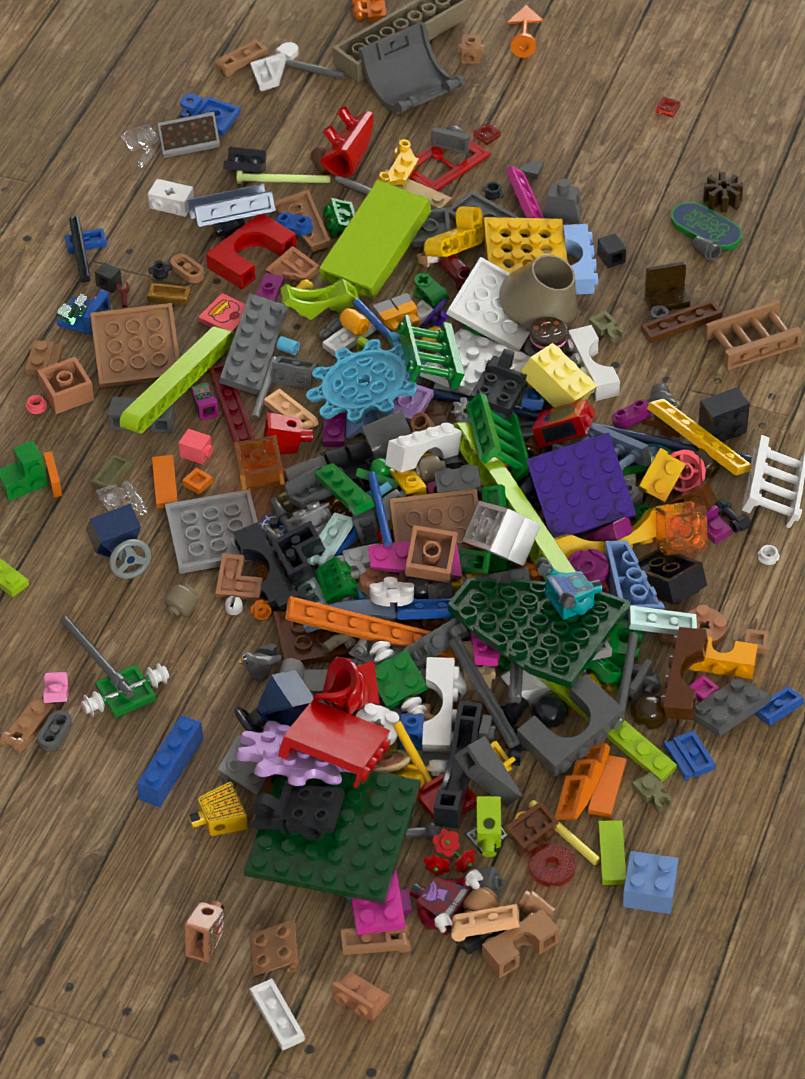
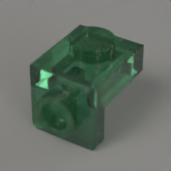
M80 294L72 307L63 303L56 316L74 325L80 316L83 317L85 310H87L88 306L85 303L88 297Z

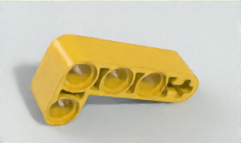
M459 207L456 211L457 228L428 238L424 245L425 254L432 257H447L481 244L484 239L481 209L479 207Z

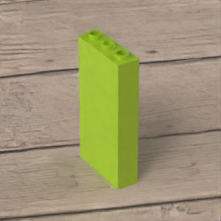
M377 180L320 266L322 280L335 284L343 278L356 287L358 294L374 300L431 213L430 200L423 195H417L409 192L407 189H400L390 183Z

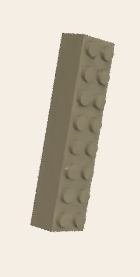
M414 0L333 47V65L355 81L360 82L366 77L361 64L359 48L420 22L426 24L428 39L431 40L468 18V0Z

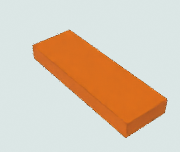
M173 455L152 457L157 509L165 508V504L178 502Z
M608 755L604 770L592 794L588 814L611 819L626 766V758Z

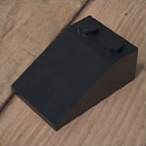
M661 547L638 560L639 567L647 575L648 583L651 587H654L657 593L656 597L672 605L680 604L685 598L697 594L707 586L703 564L697 560Z

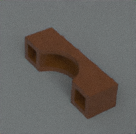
M679 627L678 635L673 637V649L675 650L674 655L669 657L670 675L665 677V688L667 691L666 695H662L661 708L664 709L666 718L694 720L697 697L695 689L683 681V676L690 666L697 662L705 661L708 646L706 629Z

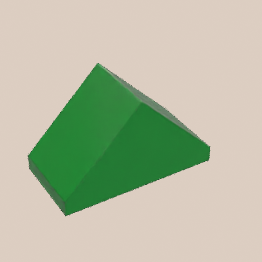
M458 549L461 572L488 575L491 552Z

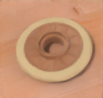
M388 750L386 753H383L380 762L376 763L373 771L382 773L394 772L405 767L411 759L405 751Z

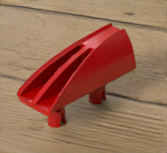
M347 106L341 107L336 113L346 125L342 132L338 135L332 125L326 127L322 132L330 141L331 146L321 158V164L331 174L343 178L353 175L362 161L371 138L374 118L373 113L369 111L353 118Z

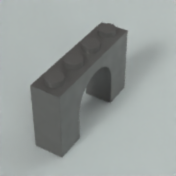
M587 674L577 680L572 689H569V699L590 720L589 726L583 733L574 737H560L552 733L535 715L517 729V737L520 743L555 777L561 772L565 773L568 771L576 759L585 757L592 746L602 743L609 732L619 729L624 722V709Z

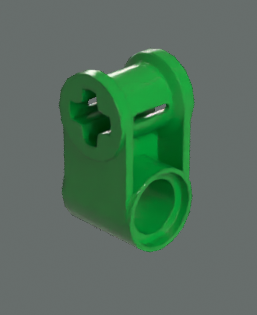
M420 273L415 276L414 284L416 287L414 289V296L418 300H424L433 309L442 300L446 299L449 301L446 289L440 286L430 275Z

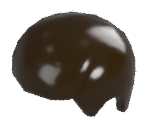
M641 695L631 705V715L638 725L645 724L649 729H655L662 726L667 720L665 711L661 708V698L656 695Z

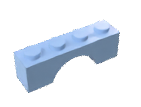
M587 224L563 225L566 252L580 260L576 264L571 265L575 273L577 294H594L595 285H598V273H594L596 271V259H592L594 257V245L590 246L592 244V232H588Z

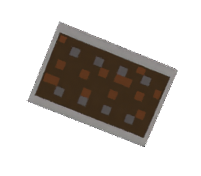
M214 112L158 123L164 158L220 147Z

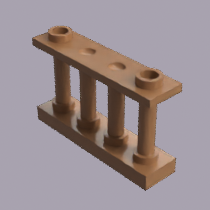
M779 300L706 324L705 340L717 338L725 349L724 366L727 371L801 346V329L799 327L787 329L779 318L781 305ZM771 320L780 333L769 335L761 323ZM753 326L762 339L751 341L743 329ZM735 332L744 345L733 347L725 335Z

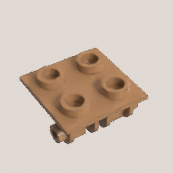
M294 919L251 934L254 977L281 967H285L288 972H295L297 970L299 962Z

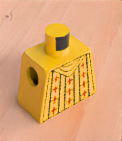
M228 782L198 798L199 811L188 815L192 828L205 824L211 836L248 829L246 813L232 782Z

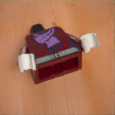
M472 870L466 877L459 879L433 878L426 888L418 883L412 886L409 895L417 899V916L426 930H438L446 936L452 930V917L456 914L464 913L462 904L471 892L469 888L478 889L480 886L478 881L483 880L479 871Z

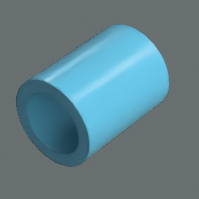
M281 336L277 342V349L296 355L299 350L300 343L298 341Z

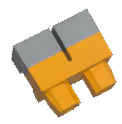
M408 293L394 297L391 301L386 300L373 305V314L391 332H397L398 324L403 321L405 315H409L411 326L420 327L418 308Z

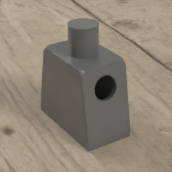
M559 179L558 184H551L543 216L545 219H562L563 222L579 224L583 212L579 188L570 186L567 179Z

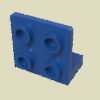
M100 290L92 301L73 297L58 319L57 326L93 335L90 313L109 311L111 309L109 292Z

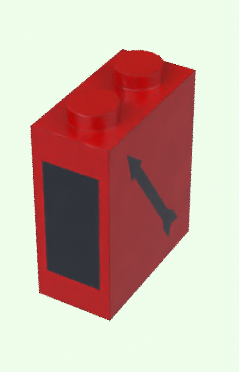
M587 399L540 412L532 428L539 448L587 435L595 417V412Z

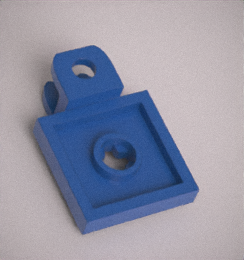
M185 94L180 101V106L184 108L180 113L181 118L214 112L215 116L218 115L215 119L218 135L221 136L225 135L241 114L240 107L208 96L202 101L200 96Z

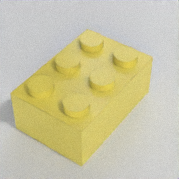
M553 343L530 357L520 371L522 374L527 375L526 381L554 408L588 399L597 387L592 379Z

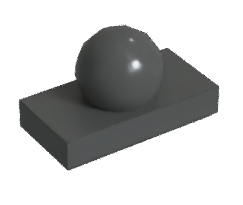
M451 125L447 129L433 127L431 130L432 146L468 154L470 151V135L463 134L462 129L457 125Z

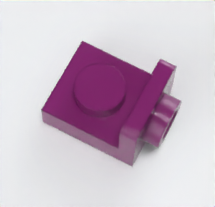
M716 505L699 514L700 530L714 544L730 536L732 533V528L718 516L719 508Z

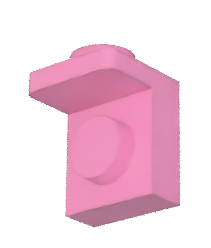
M67 672L45 673L44 703L67 702L69 695Z

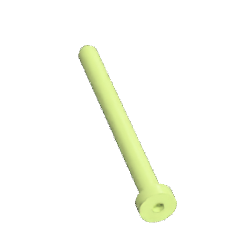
M237 170V184H242L243 181L330 183V176L244 174L243 171Z

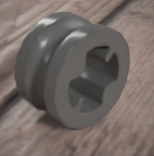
M660 305L654 306L650 312V321L668 315V309Z

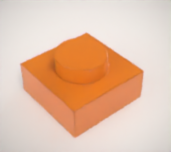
M197 467L183 479V486L198 495L213 483V477Z

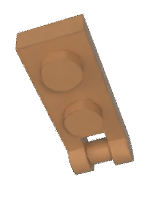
M256 39L217 59L215 67L222 70L227 77H230L236 70L268 55V49Z
M35 696L11 728L2 734L0 744L6 747L10 745L15 751L22 753L43 727L50 714L55 711V705L44 703L43 699Z
M405 925L406 929L357 935L356 928L341 929L343 955L390 951L407 953L411 950V943L408 940L410 934L409 927ZM396 936L398 938L395 940H391V937Z

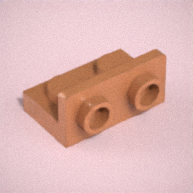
M351 971L348 972L340 983L334 981L332 984V996L337 1003L347 1005L358 1016L366 1017L372 1022L390 1001L389 994Z

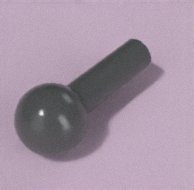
M430 822L425 827L408 828L405 838L425 837L428 840H433L435 834L440 833L442 828L435 826V822Z

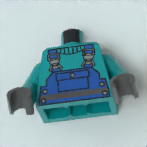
M540 557L535 564L538 568V573L546 576L545 595L563 620L577 614L584 615L594 606V594L602 592V584L599 579L588 581L580 571L570 573L559 572L550 567V561L544 557Z

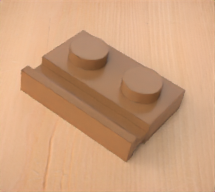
M34 340L25 369L26 375L38 376L37 370L59 363L64 350L63 342L54 344L52 341Z

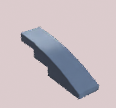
M370 599L328 605L388 621L397 618L396 602H390V606H381L373 603ZM303 624L307 633L321 629Z

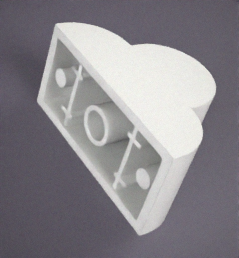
M479 501L462 542L524 566L541 525L510 509Z

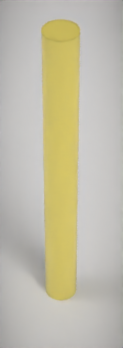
M535 800L531 801L528 807L532 808L537 802ZM559 822L555 831L596 866L601 858Z

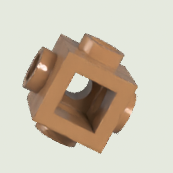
M463 34L462 44H458V55H462V63L480 64L481 56H484L485 45H481V35Z

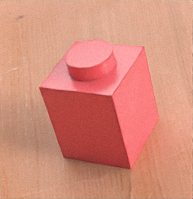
M188 429L179 441L180 457L203 465L206 459L210 458L213 453L211 436Z

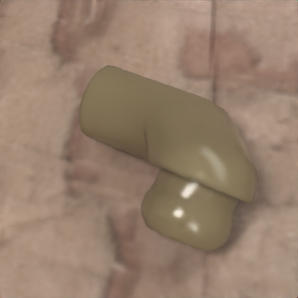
M337 634L324 642L322 648L326 653H330L343 643L346 648H351L357 643V640L353 636Z

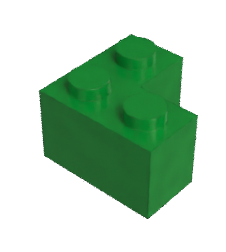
M33 440L14 447L15 463L0 468V488L8 501L48 486L43 456Z

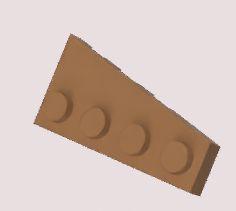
M309 189L274 201L275 210L279 214L292 213L308 216L312 219L314 226L312 232L303 236L298 235L312 252L332 246Z

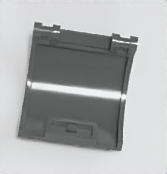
M423 22L358 49L362 68L371 90L380 103L395 114L405 112L408 108H414L419 104L466 84L465 78L462 75L454 78L442 69L433 54L426 24Z

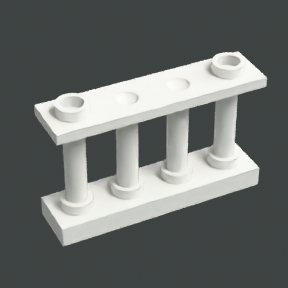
M761 435L753 449L752 468L748 475L742 511L750 513L754 506L766 507L787 515L786 527L790 528L794 521L800 519L802 514L800 503L805 480V452L801 459L797 460L772 451L768 447L769 437ZM769 458L796 468V474L792 475L768 466L765 459ZM765 473L794 484L793 490L790 491L766 482L762 475ZM763 489L790 499V507L762 497L759 491Z

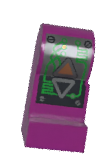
M205 382L191 386L192 398L200 421L219 417L217 400L210 391L209 384ZM210 407L213 409L210 413H203V408Z

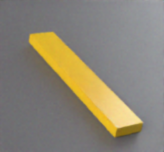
M665 399L649 402L647 408L649 411L698 448L704 449L710 457L737 476L750 472L752 465Z

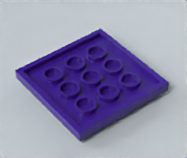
M610 433L526 459L549 532L553 538L564 534L574 536L611 524L624 517L636 516Z

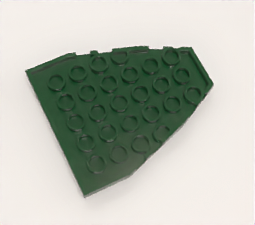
M468 578L448 603V611L485 644L527 673L572 689L630 609V601L600 592L594 594V606L584 615L577 614L563 620L545 595V582L511 579V583H497V578Z

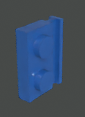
M694 730L674 737L672 741H664V749L671 760L677 764V769L685 781L692 776L695 778L715 770V762Z

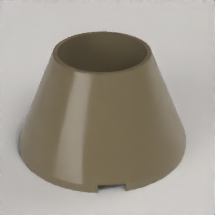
M542 255L511 272L504 279L500 287L499 297L504 312L515 324L518 322L527 328L526 331L530 332L531 325L536 320L544 317L557 318L563 321L567 328H569L577 316L578 303L575 273L570 264L558 256Z

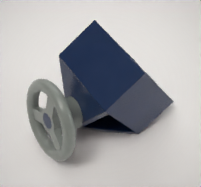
M131 503L91 518L86 528L96 554L109 557L111 571L122 579H131L139 576L147 569L151 561V551L148 545L141 540H137L141 526ZM134 546L140 547L144 551L145 557L137 556L133 549ZM116 559L122 562L118 567L116 566ZM135 563L142 564L132 572H124L128 566H132Z

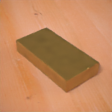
M151 283L147 300L152 303H172V305L187 306L191 295V287Z

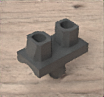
M646 659L643 665L633 663L631 678L634 681H630L628 696H631L632 703L641 695L658 693L662 685L658 680L659 676L651 669L652 660Z

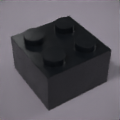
M738 387L700 400L698 425L721 442L747 433L750 403Z

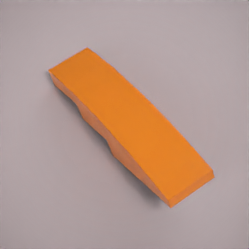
M607 743L595 744L590 748L585 757L576 759L572 776L565 777L555 813L557 820H577L588 804L606 764L610 751Z

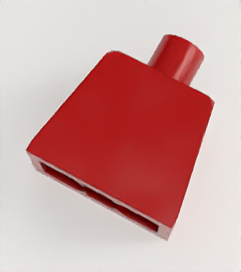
M267 413L262 440L264 456L296 454L299 450L300 442H312V430L301 429V422L298 417Z

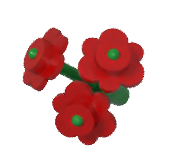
M443 829L433 837L432 841L436 846L435 850L438 854L424 858L425 869L435 875L449 872L450 862L448 859L442 858L444 854L446 857H456L455 871L457 873H465L474 864L475 850H466L460 855L455 851L460 847L459 842H457L459 839L458 833L455 831L448 832V830Z

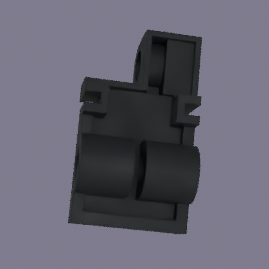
M504 349L500 357L493 355L491 360L488 359L485 371H483L470 394L469 402L479 392H482L487 396L491 410L507 416L513 413L527 378L526 374L524 375L521 372L510 369L515 352Z
M365 440L320 453L321 456H324L327 465L335 464L367 493L365 485L370 484L369 480L356 477L358 468L370 471V465L374 460V457H371Z
M285 781L279 800L269 794L257 795L253 807L256 814L253 827L254 829L280 830L282 834H286L288 829L290 835H294V831H299L305 838L320 840L324 833L334 832L345 792L340 787L297 786L295 790L293 785Z

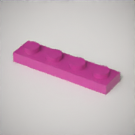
M510 165L506 169L509 177L508 181L514 188V194L520 202L519 206L524 211L525 218H544L525 173Z

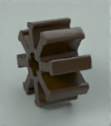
M719 172L718 179L714 178L713 175L707 177V183H704L703 202L708 201L709 209L714 210L717 205H721V213H727L728 205L733 207L734 210L739 208V203L743 197L744 185L743 182L738 183V176L735 174L728 180H725L726 172Z

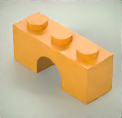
M708 637L705 661L697 662L688 668L693 671L753 679L758 644L735 641L732 651L720 653L712 647L713 637Z

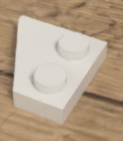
M285 52L250 63L260 91L279 86L286 63Z

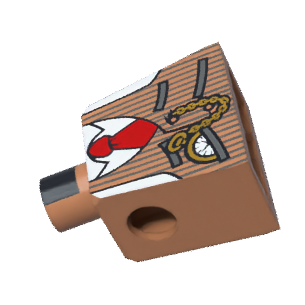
M212 901L211 904L199 903L186 922L185 944L187 957L209 963L223 933L224 906L218 901Z

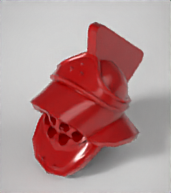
M338 657L333 660L327 670L323 693L314 694L313 699L318 701L323 699L329 706L351 715L354 711L359 710L368 703L379 706L374 662L369 661L356 666L347 658Z

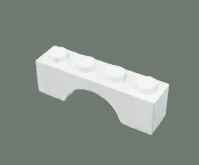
M592 325L568 330L567 350L576 356L578 361L576 365L597 385L592 392L595 401L619 396L620 380L614 368L602 366L591 359L598 354L599 339Z
M442 423L436 427H428L426 430L415 431L413 434L389 440L385 465L399 472H404L416 468L418 461L427 450L443 459L458 455L462 431L454 428V425L450 423Z
M427 657L426 684L428 688L439 694L443 705L440 712L434 718L423 722V752L451 753L454 734L452 723H455L457 710L453 709V702H458V688H454V680H459V666H455V658Z

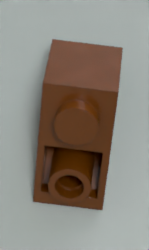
M706 482L666 501L664 505H673L676 518H681L707 510L717 500L709 483Z

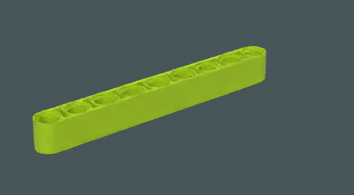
M216 326L212 327L124 410L120 417V427L139 434L143 433L231 348L235 336L234 332Z

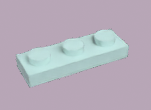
M630 606L628 610L629 629L678 635L679 627L697 628L696 614Z

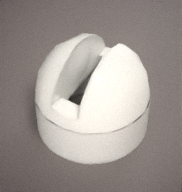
M230 596L227 598L225 610L229 615H238L243 611V603L239 597Z

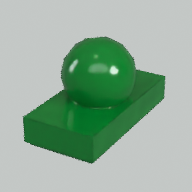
M376 458L370 465V471L376 473L378 483L383 485L388 482L392 488L396 489L398 483L395 479L387 477L390 474L391 467L385 465L386 459ZM358 468L356 477L369 480L368 474L370 471Z

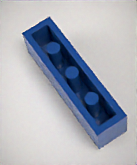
M180 715L137 782L139 800L161 807L203 740L201 722Z

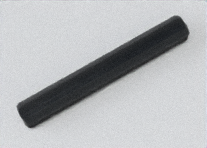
M71 216L69 224L80 282L85 283L89 282L91 278L80 218L78 216Z

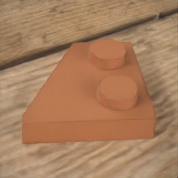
M292 246L268 266L265 271L268 274L284 276V279L301 282L305 279L310 281L320 272V266Z

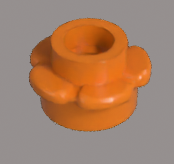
M263 599L257 600L250 608V613L258 620H266L272 612L268 601Z

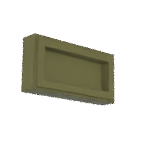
M113 454L91 481L92 487L110 494L130 470L132 461Z

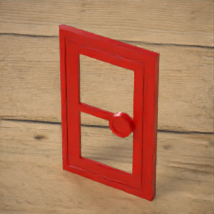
M470 140V151L474 155L458 166H455L443 158L444 152L442 150L444 148L431 146L415 157L418 158L416 167L432 157L435 160H440L452 168V170L433 182L414 169L409 179L438 191L489 157L491 153Z

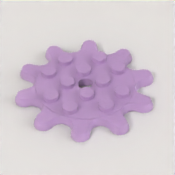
M268 721L264 726L263 733L245 731L239 739L240 743L249 747H240L236 753V758L240 761L257 762L254 773L260 777H268L273 774L285 775L288 777V783L294 786H302L310 778L322 779L328 784L337 785L342 782L340 772H350L296 749L293 750L287 759L278 757L283 736L290 729V726L281 725L275 721Z

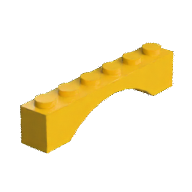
M665 504L646 510L642 517L631 527L632 534L619 540L588 541L569 534L554 537V540L568 559L579 550L588 551V549H595L603 553L605 541H628L631 548H633L634 543L640 542L641 545L651 543L654 537L660 536L663 539L673 536V532L678 531L679 526L673 505Z

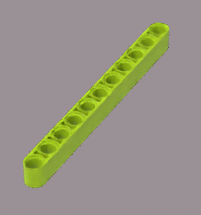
M453 423L454 428L462 431L459 450L469 465L478 466L482 485L484 487L504 485L506 508L541 525L528 554L534 564L537 563L540 557H544L550 561V567L559 572H576L503 462L496 457L492 458L487 464L480 460L471 423Z

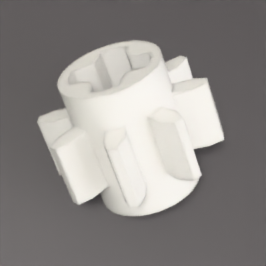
M466 397L460 399L461 403H453L455 407L451 413L455 414V421H461L469 416L468 411L463 412V409L469 403Z

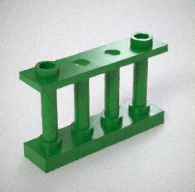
M405 315L403 321L398 324L397 334L400 336L407 365L406 371L409 373L410 382H415L418 373L446 377L449 388L458 390L465 373L452 324L443 322L440 330L433 331L411 326L409 315ZM414 335L436 339L438 343L418 340L414 338ZM417 348L437 351L441 356L418 352ZM420 361L442 364L444 368L422 365Z
M479 392L466 405L479 458L487 464L492 458L496 457L509 465L513 478L518 483L523 477L528 475L530 470L526 461L529 457L517 414L513 413L508 419H504L490 410L487 396Z

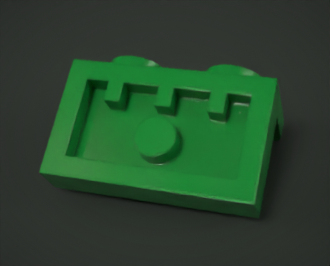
M331 198L328 204L325 205L323 216L325 217L331 238H335L339 230L344 231L355 215L352 202Z
M336 556L315 570L324 599L328 604L336 603L347 594L351 595L354 599L359 597L356 589L358 585L351 575V566L348 562L341 561Z
M607 657L592 660L586 670L589 673H594L598 681L611 692H617L621 684L623 671Z

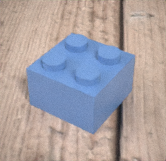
M631 851L624 888L623 907L671 914L679 858Z

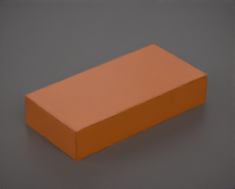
M52 451L45 452V465L53 496H62L60 480Z

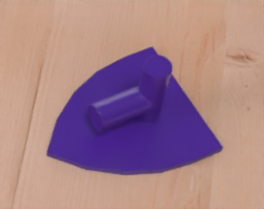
M446 299L442 300L419 328L424 329L431 321L441 328L443 322L449 316L446 314L447 311H443L448 301Z

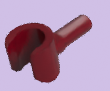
M127 281L125 289H120V283H117V289L122 297L123 308L127 307L126 296L130 291Z

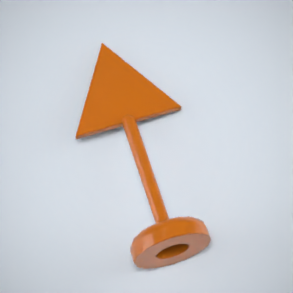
M527 5L507 22V24L523 23L522 33L515 35L510 45L513 54L521 58L530 57L536 51V41L532 35L527 33V23L544 22Z

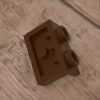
M540 801L508 824L504 831L519 848L517 854L520 857L525 852L529 855L539 846L538 843L543 839L545 841L550 840L556 834L555 829L559 821Z

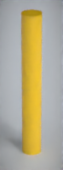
M401 721L395 723L392 726L412 763L418 768L425 784L428 783L432 778Z

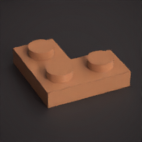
M222 553L216 597L228 598L234 596L239 597L241 600H260L263 578L242 576L245 562L244 555Z

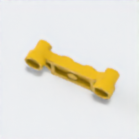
M402 139L399 141V145L393 155L395 162L389 172H381L379 174V181L390 183L393 186H404L418 163V158H415L408 140Z

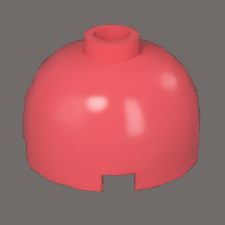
M680 450L670 454V456L686 464L672 488L673 491L683 493L699 486L704 481L705 465L703 460L694 454L695 452Z

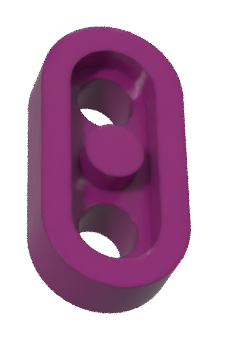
M637 400L633 404L617 410L611 417L614 427L625 429L648 418L652 414L647 409L649 402Z

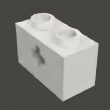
M156 179L148 193L150 209L185 217L189 212L187 200L194 198L193 187Z

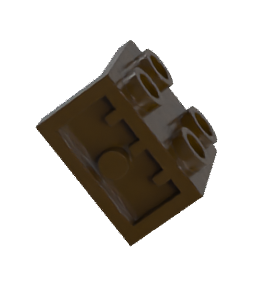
M684 261L646 268L644 298L650 312L654 306L658 305L666 307L668 311L690 307V299L685 290L686 263Z

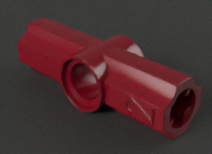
M455 255L444 257L440 262V266L456 282V289L460 291L473 268L465 266Z

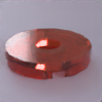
M543 844L535 848L531 853L528 862L529 872L535 882L543 886H563L570 882L575 875L576 859L570 849L561 844ZM554 862L559 866L557 868L551 869L548 868L546 864Z

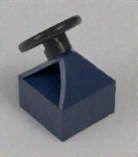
M296 670L271 675L257 708L248 713L244 708L237 706L234 708V714L246 731L263 733L264 731L261 727L268 721H275L281 725L291 727L313 700V695Z

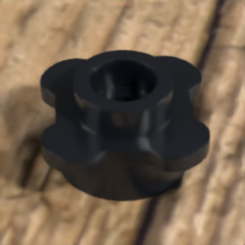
M489 182L482 188V191L486 194L485 198L488 200H495L504 196V193L501 192V185L497 182Z
M161 260L155 261V264L148 268V273L152 274L157 280L167 278L168 271L172 270L170 264L166 265Z

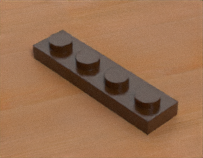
M711 299L641 324V332L650 343L720 319L723 312L715 301Z

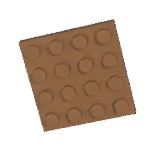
M172 303L90 313L100 388L154 382L180 358Z
M477 489L389 499L394 543L411 541L413 525L457 532L458 549L484 551L462 542L478 505ZM404 571L398 572L399 582L405 583L409 576H405ZM462 572V576L466 578L467 574L473 573Z

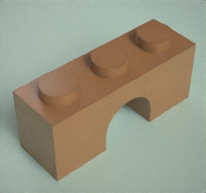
M543 909L527 915L523 921L519 922V928L505 930L496 937L488 938L482 944V958L499 979L519 967L520 953L517 951V947L528 945L533 947L538 954H541L559 943L560 929Z

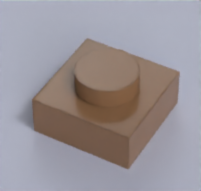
M746 629L745 642L758 644L757 654L766 655L769 632Z

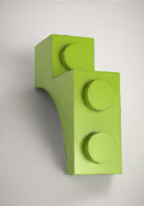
M343 278L333 285L316 290L297 289L288 284L280 288L283 303L287 307H292L300 316H305L309 320L314 319L327 307L338 313L347 308L351 309L354 306L353 302L359 298L356 287Z

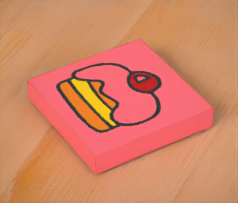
M222 293L198 316V321L210 328L216 326L232 331L235 334L246 304Z

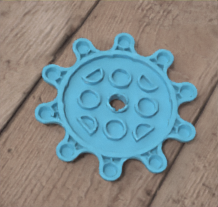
M372 339L366 343L362 351L352 353L347 348L338 349L335 352L336 364L331 367H317L313 370V377L317 381H321L322 384L317 388L310 389L306 393L307 399L312 403L326 402L319 411L324 419H331L335 415L345 412L352 424H359L364 415L373 410H378L384 415L392 414L394 412L393 400L396 397L412 396L417 391V384L407 380L409 373L406 371V361L403 360L402 344H397L390 350H381L380 341Z

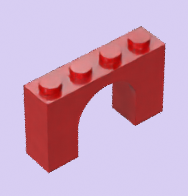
M259 214L206 253L207 268L242 290L255 280V266L238 255V253L248 247L260 246L267 248L278 256H282L292 246L297 248L296 233L265 214Z

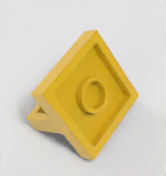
M660 448L638 488L643 493L646 492L665 503L686 464L670 456L666 450Z

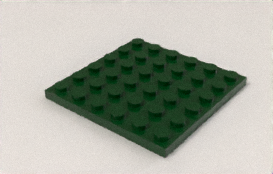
M370 771L366 782L362 781L357 788L353 787L357 774L351 772H340L342 782L337 785L328 784L318 778L307 779L306 783L302 786L343 788L345 794L334 832L324 833L320 840H311L302 836L299 831H294V835H290L288 829L286 834H282L280 830L258 829L244 868V876L385 905L421 787V780L377 771ZM276 774L270 795L277 800L280 799L285 781H288V777L281 774Z

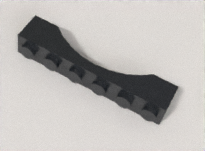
M459 702L448 767L443 783L438 789L434 804L435 826L459 829L470 778L465 774L454 755L479 740V730L483 717L482 703Z

